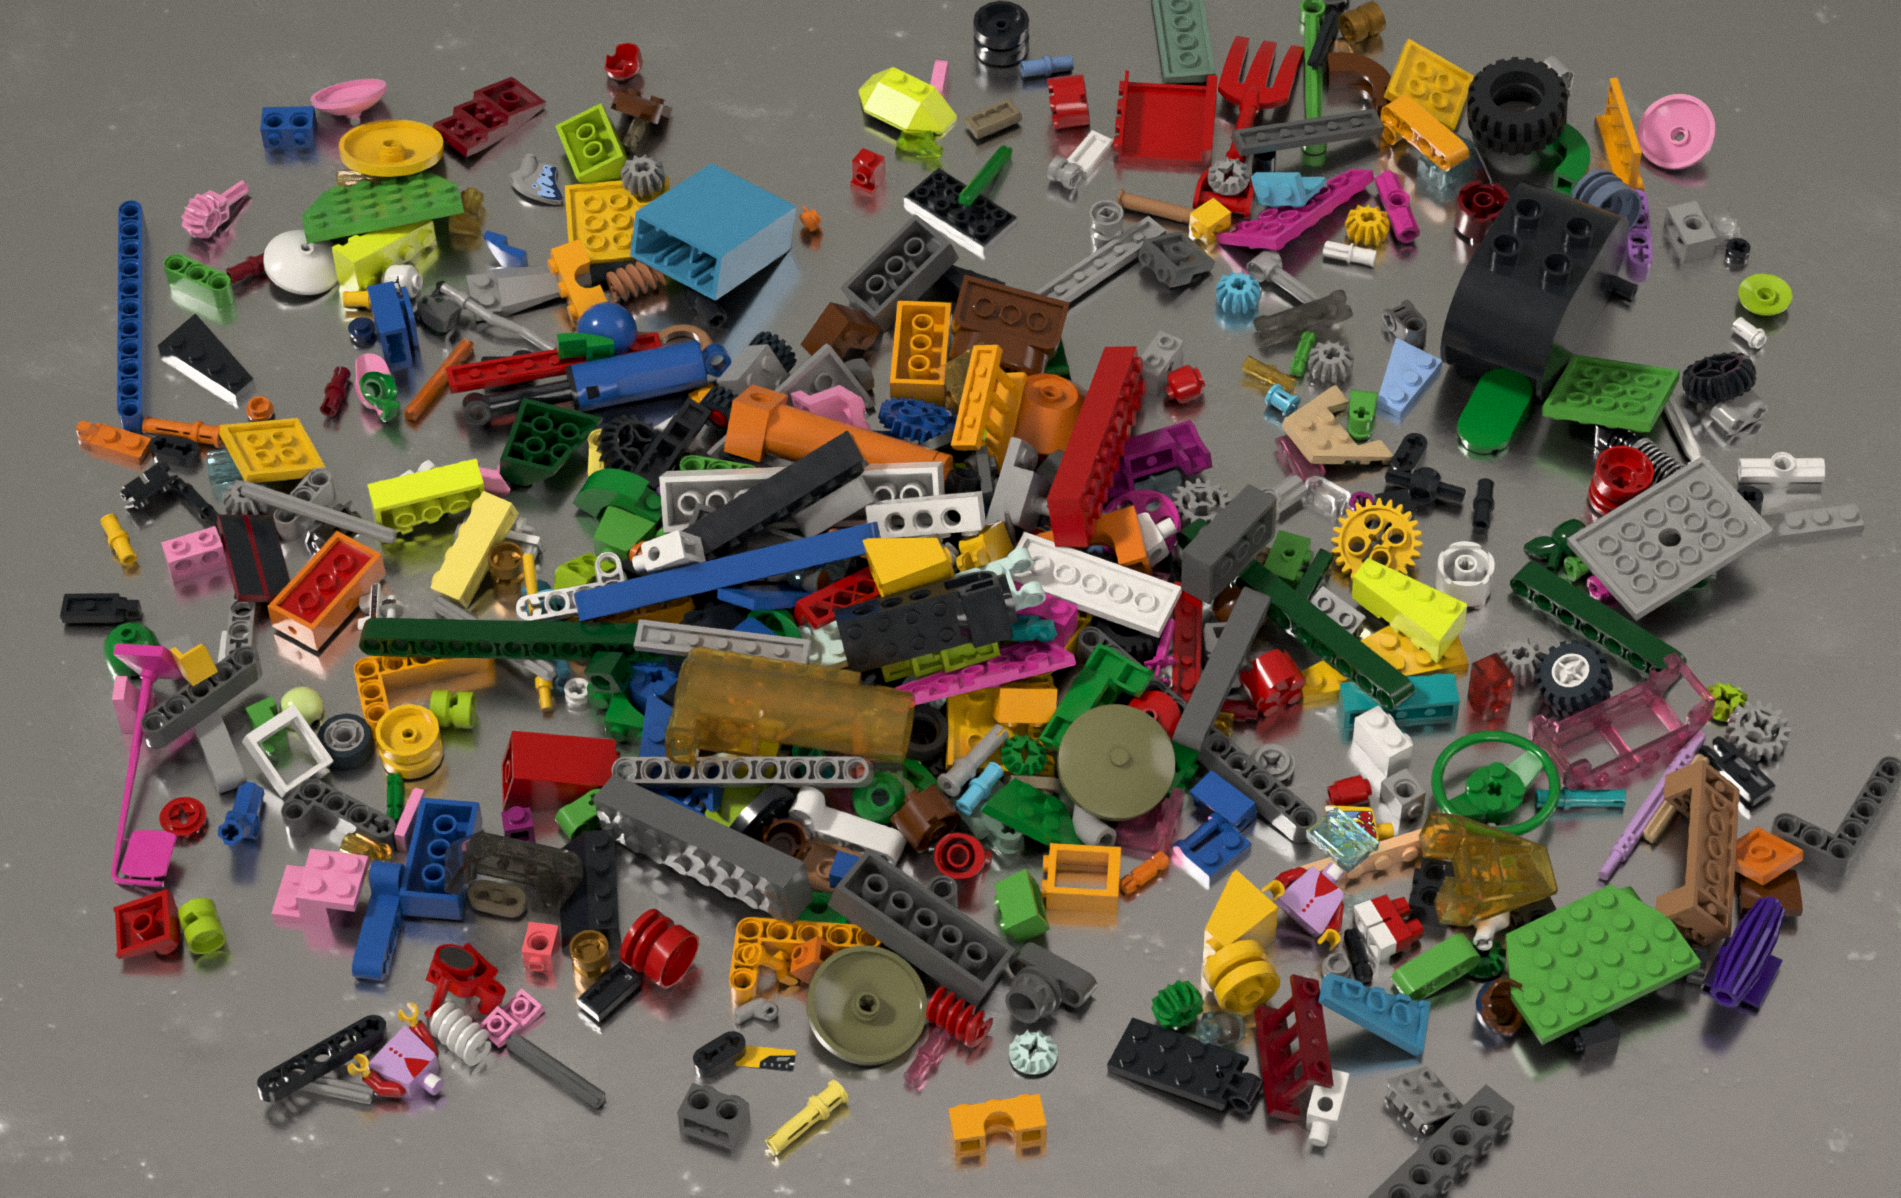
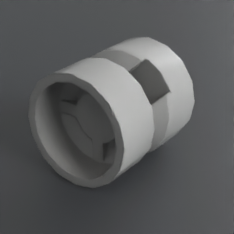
M1098 201L1089 210V241L1094 247L1100 249L1123 233V209L1115 201Z

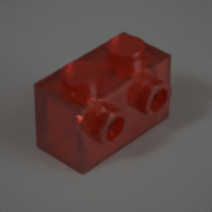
M1497 652L1473 662L1471 666L1467 698L1473 711L1479 713L1485 722L1493 718L1503 717L1511 708L1515 676Z

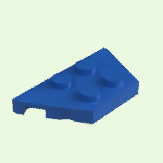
M648 694L639 757H698L702 726L655 696ZM660 765L652 769V779H657L662 774V767ZM684 766L679 772L680 779H685L690 775L691 767ZM645 788V789H647V790H649V791H651V792H653V793H656V794L660 795L662 791L665 792V793H667V794H670L673 790H676V789H681V790H682V789H685V788Z

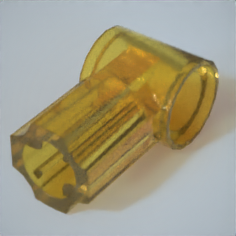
M467 187L460 195L464 213L450 216L449 232L453 235L477 237L480 229V212L484 202V194L479 192L477 188Z
M356 832L348 833L342 839L339 852L368 856L370 862L369 871L373 860L395 862L390 846L385 843H374Z

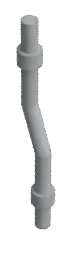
M444 283L441 286L440 291L453 299L454 303L463 310L468 309L489 324L524 337L543 351L557 349V343L554 341H547L528 327L493 314L475 302L473 297L465 291L460 292L448 283Z

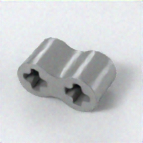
M1750 390L1749 392H1744L1743 396L1735 397L1734 400H1727L1724 403L1718 402L1710 415L1729 435H1734L1747 424L1760 420L1766 414L1768 405L1755 392Z

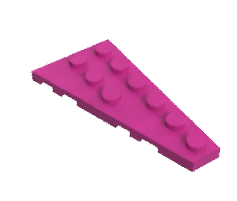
M1351 169L1328 180L1327 186L1322 187L1319 193L1313 195L1306 205L1299 208H1293L1292 206L1269 208L1258 213L1259 219L1242 221L1235 224L1236 230L1230 233H1226L1224 230L1217 233L1218 244L1247 246L1250 249L1267 248L1270 251L1280 250L1288 241L1299 237L1302 231L1316 225L1317 221L1323 216L1331 214L1337 206L1348 202L1351 196L1363 191L1368 184L1375 180L1373 170Z
M1027 640L999 648L1001 656L948 673L941 670L883 693L887 704L896 710H907L914 705L986 687L994 688L1006 682L1074 666L1076 661L1073 653L1052 641Z

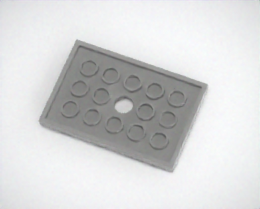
M1701 456L1567 538V545L1637 621L1773 537L1774 530L1704 456ZM1664 532L1668 534L1677 533L1681 537V541L1676 546L1668 547L1661 544L1659 536Z

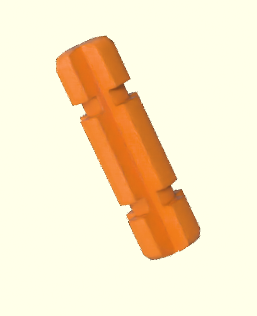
M1163 851L1157 852L1152 856V860H1146L1130 872L1131 875L1127 874L1119 880V888L1125 894H1131L1137 889L1136 886L1140 887L1156 876L1158 870L1162 871L1170 864L1169 857Z

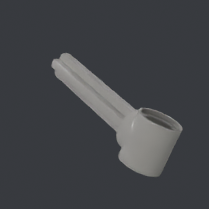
M1266 249L1247 264V271L1249 275L1253 274L1254 280L1259 282L1265 280L1268 283L1274 281L1324 319L1332 321L1338 314L1337 308L1282 269V259L1276 251Z

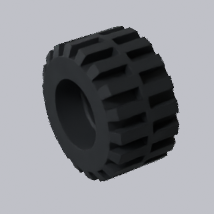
M1098 616L1093 617L1092 627L1101 630L1142 666H1144L1145 661L1153 660V657H1156L1160 637L1157 638ZM1129 631L1134 632L1138 635L1132 637H1124L1118 635L1117 633Z

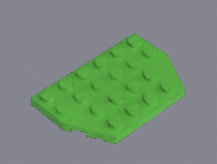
M421 171L399 177H383L381 180L374 182L368 180L359 181L354 186L349 187L341 185L331 187L328 191H324L302 214L306 241L307 244L461 214L464 213L457 184L428 171Z
M1611 884L1506 934L1509 978L1522 983L1521 990L1510 986V998L1542 1045L1699 969L1701 966V961L1670 918H1665V914Z

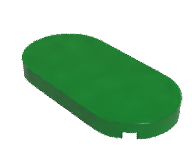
M1507 368L1494 369L1484 374L1458 420L1457 434L1461 438V443L1469 450L1482 454L1492 453V450L1496 449L1498 451L1504 449L1512 439L1530 405L1533 393L1530 380L1525 375Z

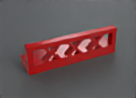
M869 566L798 600L793 615L795 623L800 627L809 622L817 630L836 621L833 610L880 598L881 595L879 590H877L878 588L871 575Z

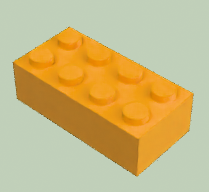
M897 302L890 374V400L892 398L900 400V397L905 399L914 398L917 401L924 400L928 404L934 402L935 406H945L952 325L951 303Z

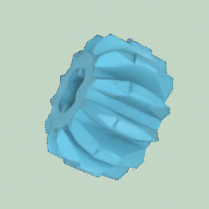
M1242 270L1240 274H1235L1231 271L1229 276L1222 275L1220 282L1216 286V301L1218 305L1222 306L1224 312L1231 310L1233 315L1236 312H1241L1245 315L1247 310L1254 311L1256 304H1259L1261 299L1259 281L1254 280L1253 274L1245 276Z

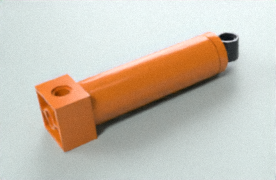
M753 384L733 400L724 452L756 462H761L767 455L796 462L845 431H848L855 438L869 464L943 461L945 494L977 492L979 474L965 468L953 470V457L950 454L786 405L788 395Z

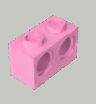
M215 526L161 542L173 583L228 567L224 549Z

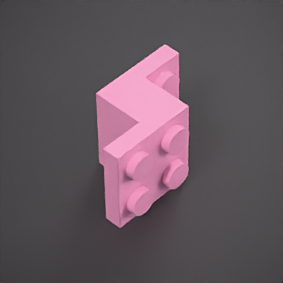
M841 385L810 396L801 390L791 393L795 408L871 430L870 425L865 422L863 415L866 412L863 399Z
M310 848L305 867L286 865L271 913L273 920L331 928L336 909L355 912L369 867V857Z

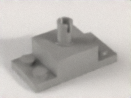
M1015 437L1010 439L986 518V525L1003 520L1006 527L1004 512L1009 511L1013 529L1030 533L1036 529L1040 514L1050 516L1047 498H1045L1050 481L1032 471L1038 463V450L1022 439Z

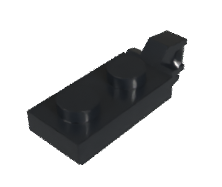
M119 593L65 594L60 619L62 623L122 622L125 619H141L142 608L139 600H127L126 597H120Z

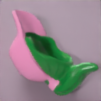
M362 354L356 359L355 365L356 379L354 388L356 395L364 406L376 410L383 422H389L396 417L401 405L400 402L395 401L398 389L395 385L394 377L391 375L386 362L379 355Z

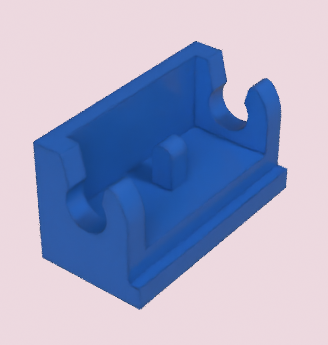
M1212 770L1190 790V795L1196 803H1204L1229 822L1238 832H1241L1257 817L1255 802Z

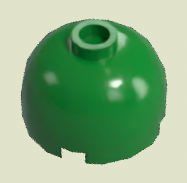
M127 622L118 625L110 631L104 641L103 656L108 670L114 676H127L128 679H131V676L139 674L113 655L116 644L160 646L157 636L149 627L137 622Z

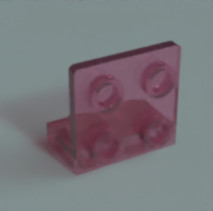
M1173 788L1170 799L1164 798L1163 802H1160L1148 813L1135 819L1118 821L1114 845L1153 854L1163 851L1170 857L1183 813L1184 790Z

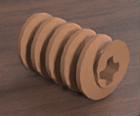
M639 260L636 261L635 266L628 264L625 270L617 268L616 274L612 271L606 274L608 288L616 302L618 301V296L624 302L628 301V292L636 298L637 289H640L643 294H647L646 285H650L653 290H657V281L663 287L666 286L664 273Z

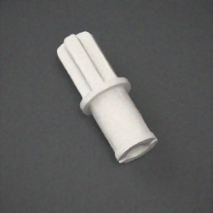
M1326 241L1323 255L1346 260L1347 264L1354 262L1374 267L1377 250L1354 246V243L1345 245Z

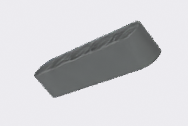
M242 646L215 664L218 670L217 673L195 686H192L190 683L146 713L141 719V727L146 744L153 749L166 747L258 681L262 676V667L257 650L251 646Z

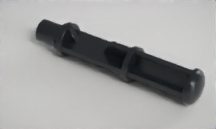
M181 478L175 479L173 486L178 490V495L199 514L201 519H204L211 527L215 526L220 536L217 525L218 513L214 510V507L208 504L191 484L185 483Z

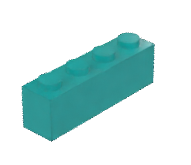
M1434 674L1419 677L1407 676L1415 688V693L1392 711L1383 708L1353 683H1340L1338 702L1343 728L1354 727L1356 717L1378 705L1386 714L1389 713L1393 717L1396 724L1458 718L1460 700L1454 674Z

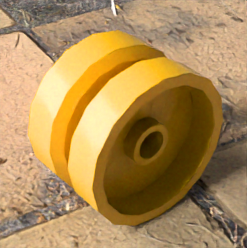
M406 704L396 706L379 719L375 729L381 763L387 772L394 774L398 772L402 774L404 779H415L433 772L441 763L444 754L438 719L432 711L420 705Z
M1250 939L1229 944L1210 957L1203 967V976L1208 986L1214 992V997L1222 1011L1227 1014H1243L1256 1009L1259 1005H1263L1271 999L1280 987L1281 979L1269 962V957L1259 941Z

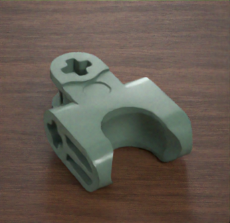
M998 780L991 788V794L987 800L978 804L971 815L959 813L961 820L956 828L962 834L974 836L979 841L986 838L998 853L1006 857H1014L1019 855L1024 849L1023 833L980 812L984 804L1005 786ZM955 796L949 798V800L956 807V802L960 799V797Z

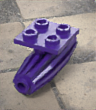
M1759 898L1739 922L1732 937H1726L1703 982L1704 985L1711 987L1710 996L1714 998L1716 1003L1718 1002L1722 1006L1732 1008L1737 1007L1743 1001L1760 1008L1783 962L1782 959L1771 955L1777 944L1785 915L1784 907L1776 898Z

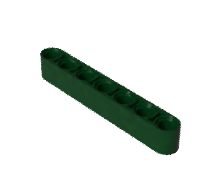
M1534 561L1527 562L1510 580V586L1518 596L1661 685H1670L1687 666V660L1680 651Z

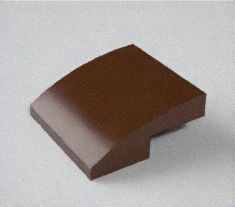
M1788 869L1763 886L1735 871L1741 914L1746 915L1759 898L1773 897L1779 900L1782 907H1784V916L1802 915V897L1796 870Z

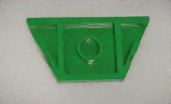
M1016 778L1011 780L981 808L980 812L1049 847L1050 843L1082 845L1076 836L1065 803Z

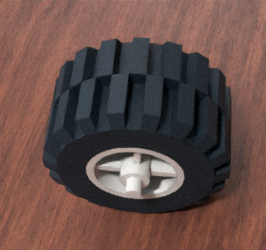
M1571 640V644H1566V641L1559 642V647L1555 648L1554 645L1550 647V653L1548 655L1544 653L1541 656L1542 663H1537L1535 679L1546 706L1549 710L1552 709L1554 714L1560 716L1563 713L1565 719H1571L1572 716H1576L1577 719H1583V715L1587 713L1590 717L1595 714L1594 710L1596 708L1601 710L1604 707L1603 701H1609L1611 697L1609 691H1613V683L1611 681L1613 679L1605 657L1596 646L1591 647L1590 643L1583 641L1582 644H1579L1578 640Z

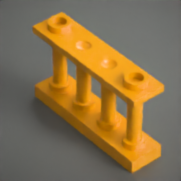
M974 345L951 446L955 450H980L981 446L986 445L990 456L995 455L998 471L995 474H1000L1010 439L1014 434L1027 374L1025 372L1005 373L999 367L1003 351L999 345ZM996 379H997V380H998V385H997V390H996V393H995V392H994V386H995V382H996ZM990 404H991V405L993 406V408H992L991 416H990V418H989V417H988V413H989ZM985 429H986V430H987V434H986L985 443H984V442L982 441V439H983L984 431H985Z

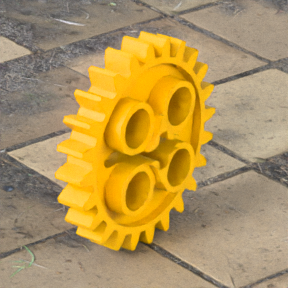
M1378 498L1376 505H1372L1371 501L1366 499V507L1362 508L1357 502L1355 503L1356 512L1346 509L1348 518H1338L1342 528H1333L1334 534L1339 537L1331 538V543L1338 546L1332 549L1334 556H1340L1335 560L1336 565H1344L1342 568L1343 575L1352 572L1351 582H1353L1354 574L1363 564L1362 560L1369 554V559L1374 561L1379 557L1387 558L1388 563L1385 566L1408 576L1407 567L1416 569L1412 559H1421V554L1416 550L1423 548V543L1417 540L1422 537V532L1415 530L1419 526L1418 521H1410L1412 518L1410 511L1402 514V504L1394 509L1392 500H1389L1386 506L1382 505L1381 498ZM1371 520L1380 522V526L1376 529H1368L1366 524ZM1388 523H1391L1392 526L1389 527L1384 533L1386 525ZM1395 534L1404 537L1403 541L1398 544L1391 543L1389 539ZM1381 538L1382 545L1376 544L1373 548L1372 541L1378 542ZM1355 543L1365 545L1364 549L1360 552L1350 550L1351 546Z

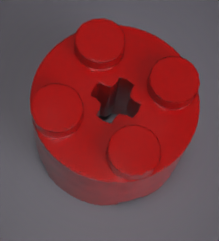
M1075 74L1048 78L1049 94L1054 93V96H1049L1051 112L1057 113L1052 115L1054 130L1090 124L1084 75Z
M1275 649L1259 656L1251 662L1253 668L1248 673L1244 669L1239 677V683L1255 707L1264 716L1273 714L1278 709V706L1285 702L1293 704L1300 700L1303 696L1301 690L1306 683L1305 676L1285 649L1284 653L1279 649Z

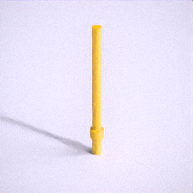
M524 554L522 559L527 595L538 593L534 555ZM528 604L530 616L533 615V610L540 609V607L531 608L530 604ZM537 675L535 686L536 691L540 695L541 711L550 712L553 710L551 698L552 680L546 681Z

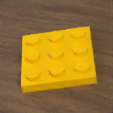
M1408 39L1403 45L1384 98L1392 102L1402 95H1408L1453 132L1474 75Z
M298 418L220 425L219 435L245 482L257 484L260 482L305 478L313 469H326Z

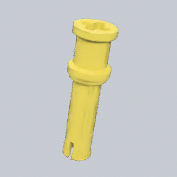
M830 1080L826 1089L817 1096L812 1095L808 1099L806 1107L765 1139L768 1148L778 1155L818 1120L828 1119L832 1110L841 1103L846 1104L849 1101V1096L845 1089L836 1080Z

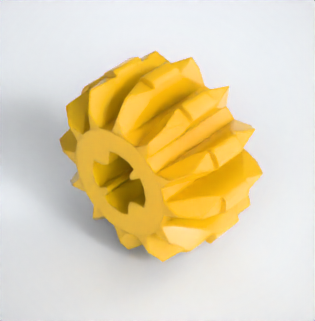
M1368 203L1364 208L1358 205L1355 210H1350L1345 221V229L1348 240H1354L1356 246L1364 244L1367 248L1369 244L1377 247L1380 242H1385L1388 231H1390V223L1387 212L1381 211L1379 206L1371 208Z

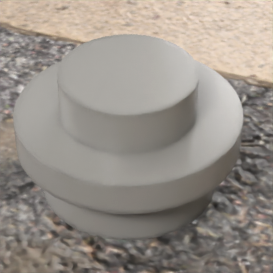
M1341 953L1330 954L1322 963V974L1324 976L1332 973L1349 978L1351 975V962Z

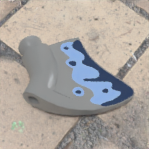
M525 154L520 168L509 174L511 185L517 191L532 199L553 205L563 204V195L556 182L558 166L539 163L534 154Z

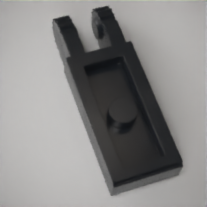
M1717 736L1712 741L1713 747L1719 752L1721 757L1709 746L1704 745L1699 748V754L1710 760L1709 765L1740 789V794L1752 806L1774 792L1775 783L1741 751L1725 741L1724 738Z

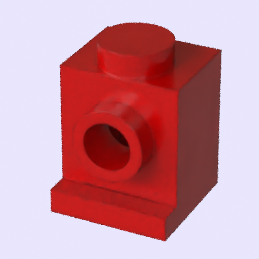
M862 148L852 160L853 179L850 182V186L873 195L886 179L885 157Z

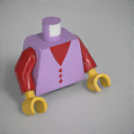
M1330 862L1322 873L1315 867H1310L1307 870L1303 867L1281 872L1273 881L1261 889L1262 892H1265L1267 889L1270 890L1273 894L1271 901L1310 935L1316 937L1322 934L1318 939V944L1321 945L1324 940L1328 941L1331 946L1329 951H1332L1341 940L1339 933L1344 914V903L1342 901L1344 893L1335 884L1343 876L1344 872L1336 864Z
M412 1002L407 1003L408 1008L412 1012L411 1017H407L402 1009H399L397 1013L399 1020L408 1022L410 1027L408 1028L404 1025L370 1062L363 1054L354 1056V1060L360 1064L361 1068H357L353 1063H350L347 1067L349 1074L363 1076L362 1081L381 1097H404L411 1100L423 1089L432 1095H436L444 1085V1080L437 1076L439 1072V1052L435 1041L423 1021L417 1020L418 1007Z

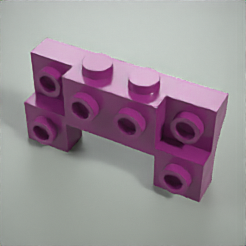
M1188 420L1130 437V440L1126 441L1125 454L1120 457L1119 471L1114 474V485L1109 488L1108 498L1118 497L1134 491L1133 479L1172 467L1180 466L1186 475L1199 474L1206 469L1213 468L1211 453L1202 442L1192 421Z

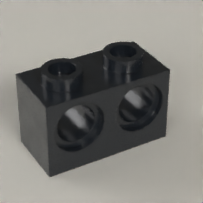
M1422 858L1421 869L1415 868L1412 885L1417 886V892H1410L1409 907L1413 911L1412 920L1418 919L1421 924L1448 928L1458 863Z

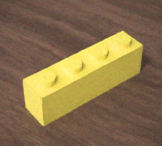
M485 491L473 502L470 516L460 526L458 538L454 545L447 550L445 561L440 571L438 570L432 578L430 588L437 597L443 596L467 610L489 569L488 553L490 549L496 544L504 542L519 514L511 502Z

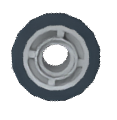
M348 713L335 715L321 725L317 734V738L334 760L331 764V767L334 769H355L363 765L371 757L374 750L371 727L365 719L358 715Z

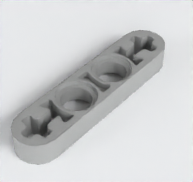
M233 584L231 588L225 657L242 646L254 648L258 602H237ZM241 608H249L251 610L244 616L236 614ZM246 630L249 632L244 638L234 637L237 631Z

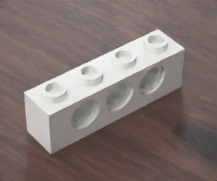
M982 491L880 500L866 505L867 523H878L881 538H917L938 533L941 538H947L951 536V533L962 532V536H972L979 534V530H982L986 525ZM948 510L958 511L961 521H951L948 518ZM920 513H929L932 516L933 523L930 525L924 524L920 520ZM892 515H900L905 521L904 527L895 526L892 522Z

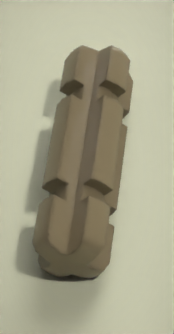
M634 117L635 119L632 121L622 141L625 152L633 153L636 150L637 144L640 142L649 121Z

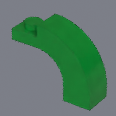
M1566 123L1561 136L1557 137V140L1552 145H1546L1545 149L1557 155L1562 161L1554 172L1552 189L1571 197L1578 181L1589 171L1590 149L1582 134Z
M601 469L592 473L572 503L595 518L601 509L608 505L625 508L639 517L654 522L655 525L662 516L661 496L647 487L650 481L631 472L619 469Z

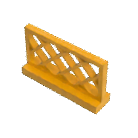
M1610 78L1604 115L1595 116L1594 124L1609 171L1616 174L1617 177L1622 179L1631 188L1644 192L1645 187L1639 171L1642 151L1618 78Z

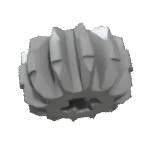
M646 154L641 158L634 155L633 161L626 160L621 171L622 185L625 190L630 192L631 196L639 194L642 198L645 194H648L652 197L654 191L661 192V187L665 184L666 180L662 162L657 161L655 156L647 158Z
M1328 339L1325 344L1318 342L1316 347L1311 349L1308 368L1309 372H1312L1313 379L1321 378L1322 384L1326 381H1331L1334 385L1336 380L1344 382L1347 376H1351L1354 356L1350 352L1348 345L1341 346L1340 341L1334 344Z
M235 479L234 485H227L226 493L223 494V503L227 514L267 515V508L270 507V504L242 496L241 489L245 481L240 482ZM260 482V483H257V485L266 487V485H265V484H261V482Z
M1517 637L1513 643L1506 640L1503 647H1499L1496 653V671L1500 672L1501 679L1509 678L1510 685L1515 681L1519 682L1522 687L1526 681L1534 683L1536 680L1535 674H1537L1536 666L1537 663H1542L1541 656L1543 653L1539 652L1538 644L1530 645L1529 638L1525 642H1520Z

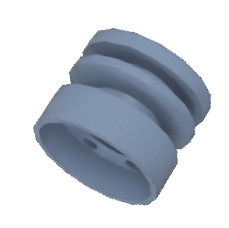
M1596 169L1587 173L1578 181L1571 196L1577 200L1626 217L1629 221V230L1636 224L1642 210V201L1639 194L1617 177L1616 174L1607 169Z

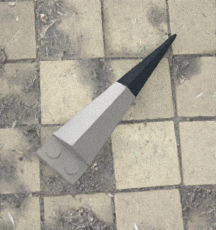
M636 261L591 263L589 273L577 277L576 282L584 288L607 282V272L612 271L616 274L617 268L625 270L628 264L635 266ZM548 265L492 269L491 273L466 275L468 293L473 297V300L493 314L501 317H506L531 306L560 297L557 288L558 278L556 274L552 275L550 273ZM474 314L475 321L483 320L482 318Z

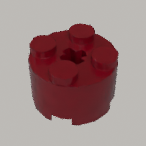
M1481 180L1473 181L1463 186L1459 191L1454 223L1459 232L1468 237L1471 242L1480 244L1509 198L1506 190L1497 183H1494L1493 186L1481 184Z

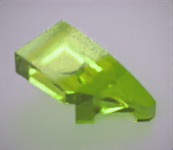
M902 131L896 144L895 153L919 158H938L943 156L944 149L935 142L931 131H927L926 134Z

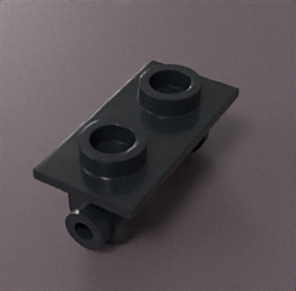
M157 462L142 473L147 480L146 484L138 476L122 486V490L119 492L123 500L130 501L125 508L136 507L140 509L151 502L150 496L158 491L159 494H162L173 487L172 481L178 478V475L169 476L170 468L166 462Z

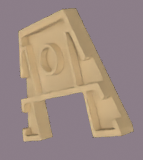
M1336 385L1286 417L1281 426L1311 464H1344L1345 460H1356L1359 464H1369L1370 461H1381L1382 465L1392 463L1394 455L1381 440L1357 445L1336 420L1332 413L1347 409L1349 400Z

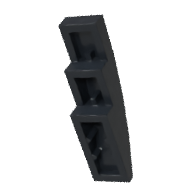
M688 397L677 415L674 414L663 432L658 434L633 471V474L650 481L647 486L655 491L660 485L659 477L666 471L673 469L679 457L688 449L703 428L712 411Z

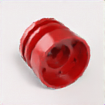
M1613 446L1604 450L1597 459L1589 486V503L1596 512L1605 516L1650 488L1654 475L1652 462L1646 454L1633 447Z
M650 909L643 913L627 932L621 945L620 960L637 972H644L645 977L663 989L670 988L686 974L692 965L698 951L699 937L680 924L674 925V921L671 918L665 916L657 909Z

